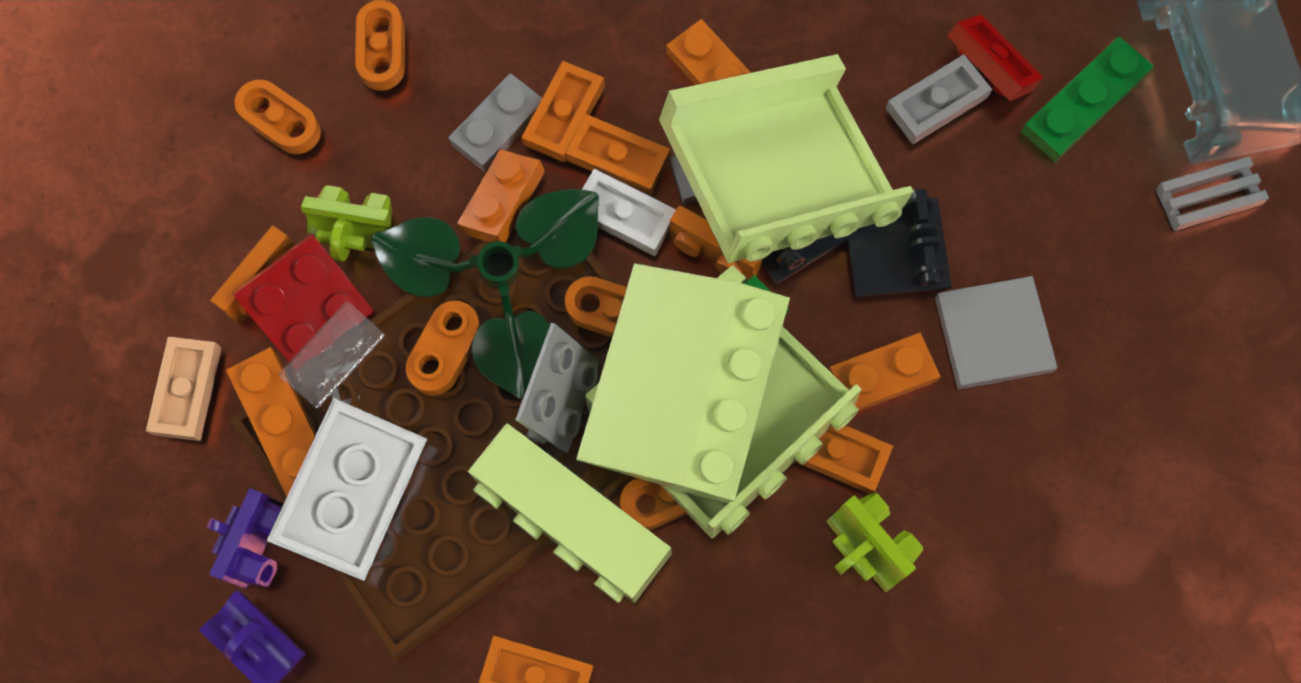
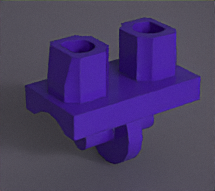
M249 488L241 508L233 505L225 523L211 518L206 528L220 534L211 551L217 554L218 557L209 575L243 588H247L248 584L262 587L270 586L277 570V561L264 557L262 554L284 504Z
M238 590L229 597L223 608L199 629L253 683H280L306 654Z

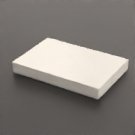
M333 398L267 541L365 581L427 439Z

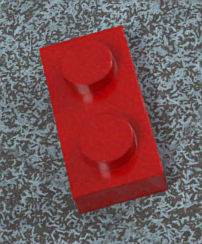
M982 14L957 22L947 35L957 46L958 53L961 56L965 54L968 60L988 78L992 89L998 94L1005 96L1009 101L1033 91L1043 80L1040 73Z

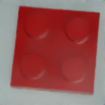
M312 233L232 293L234 298L296 371L374 312Z

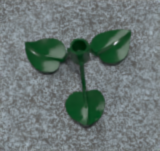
M567 189L536 197L524 206L516 222V231L519 237L530 244L529 247H512L508 243L494 241L486 244L480 250L478 256L473 255L469 260L461 263H454L460 254V242L457 234L450 225L437 218L419 217L410 219L393 228L377 232L372 237L373 246L379 263L388 277L399 288L413 296L434 297L441 295L449 286L450 271L460 273L472 268H478L480 278L484 284L490 288L499 289L505 319L493 318L487 320L479 327L472 343L473 358L479 371L489 381L515 397L523 399L550 325L541 314L535 311L523 312L515 317L513 315L508 287L518 278V258L530 257L538 251L542 262L556 269L572 268L585 261L591 254L597 238L599 195L588 190Z

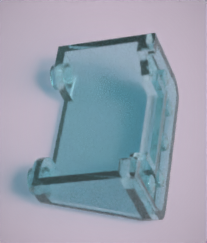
M1275 0L1137 1L1143 21L1156 19L1157 30L1169 28L1193 99L1192 105L1185 114L1188 121L1196 120V136L1194 139L1186 140L1184 143L1191 165L1301 143V70Z

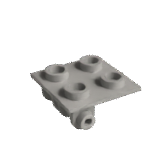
M553 323L549 327L515 420L529 429L526 436L529 440L539 444H545L548 441L562 452L568 453L572 440L578 434L581 427V415L586 404L585 395L596 385L600 361Z

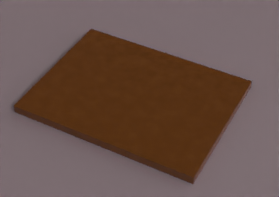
M515 224L505 243L512 247H529L530 244L519 237ZM481 241L458 257L454 263L467 261L473 255L478 256L480 250L490 242ZM538 251L530 257L518 258V278L508 287L514 317L523 312L535 311L541 314L549 325L553 323L560 327L600 361L597 385L600 381L612 338L577 326L567 313L565 295L570 285L583 277L592 276L613 283L616 282L592 252L581 264L566 269H556L547 266L540 259ZM472 268L460 273L450 271L449 286L441 295L417 297L407 293L289 376L316 433L333 400L330 389L337 387L341 401L351 398V406L427 439L365 581L331 568L391 658L395 661H398L555 543L544 533L536 540L513 522L518 513L502 502L496 509L473 491L478 482L468 472L506 423L525 437L527 436L529 429L515 420L523 399L515 397L489 381L476 366L473 353L469 356L453 387L441 395L429 396L422 394L412 385L406 374L407 359L433 312L440 305L449 301L464 302L475 310L481 325L493 318L505 319L499 289H493L484 284L480 278L478 268ZM592 299L584 302L582 309L586 312H594L599 308L600 303ZM450 319L446 324V329L450 331L457 330L462 325V319ZM362 358L358 367L334 374L335 380L327 381L325 369ZM436 360L426 362L422 369L423 373H434L439 366V362ZM586 403L581 415L580 430L573 438L568 453L562 452L548 441L545 444L533 443L611 501L622 493L625 486L630 481L636 479V477L576 460L590 414ZM243 408L229 418V420L285 501L287 496Z

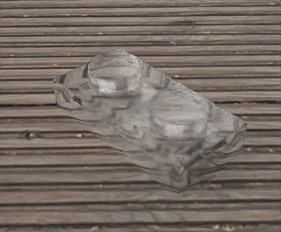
M345 301L278 373V376L318 409L381 341L385 334L351 303Z

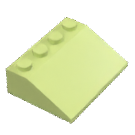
M634 263L576 460L720 503L734 502L790 298L739 282Z

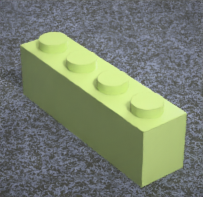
M506 423L468 471L474 480L478 482L473 489L476 494L496 509L502 502L518 513L513 520L516 525L536 540L544 533L558 544L553 552L556 556L577 572L584 564L597 574L599 578L594 585L617 603L624 596L635 603L672 554L669 545L508 423Z

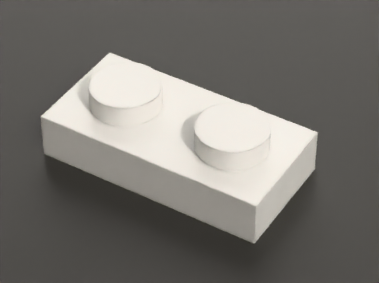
M594 169L582 190L593 191L599 195L598 228L656 256L670 231V219L676 209Z

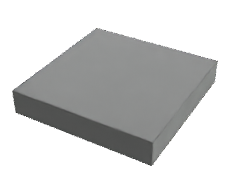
M1033 276L940 292L936 295L935 301L958 390L1053 373L1058 368Z

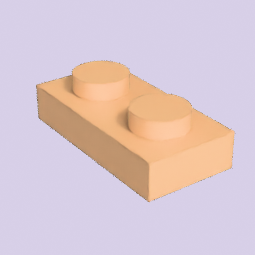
M176 337L167 338L146 432L154 436L201 441L222 347L216 342Z

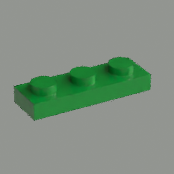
M1120 36L1117 37L1025 123L1021 133L1056 163L1150 73L1154 65Z

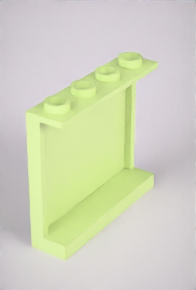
M838 54L669 91L659 121L727 263L747 259L750 262L765 258L773 251L791 247L793 250L802 249L812 244L816 239L831 235L835 238H842L855 232L858 228L875 224L877 227L886 226L896 221L902 215V209L914 191L911 186L892 190L837 89V85L846 70Z
M733 265L717 278L746 283V277ZM782 326L735 501L724 504L663 485L660 486L711 539L722 529L729 535L749 516L750 512L746 507L759 494L766 500L781 487L787 479L783 472L794 461L797 460L803 465L817 453L823 445L819 438L831 426L840 431L853 419L859 411L855 404L862 389L855 384L848 390ZM598 384L585 395L589 412L592 408Z

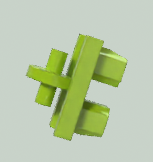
M325 185L317 198L305 196L301 205L302 213H305L307 217V234L310 235L312 233L320 244L330 245V256L333 260L344 262L351 249L364 251L366 248L374 249L373 235L392 228V207L390 198L387 195L371 193L366 196L363 205L350 204L348 192L344 191L341 187Z
M872 493L859 500L854 495L826 521L838 536L832 541L833 544L845 557L834 568L842 575L853 566L865 582L873 577L886 593L916 569L913 563L923 551V546L912 533L905 530L893 540L880 526V523L890 515L889 506L878 493Z

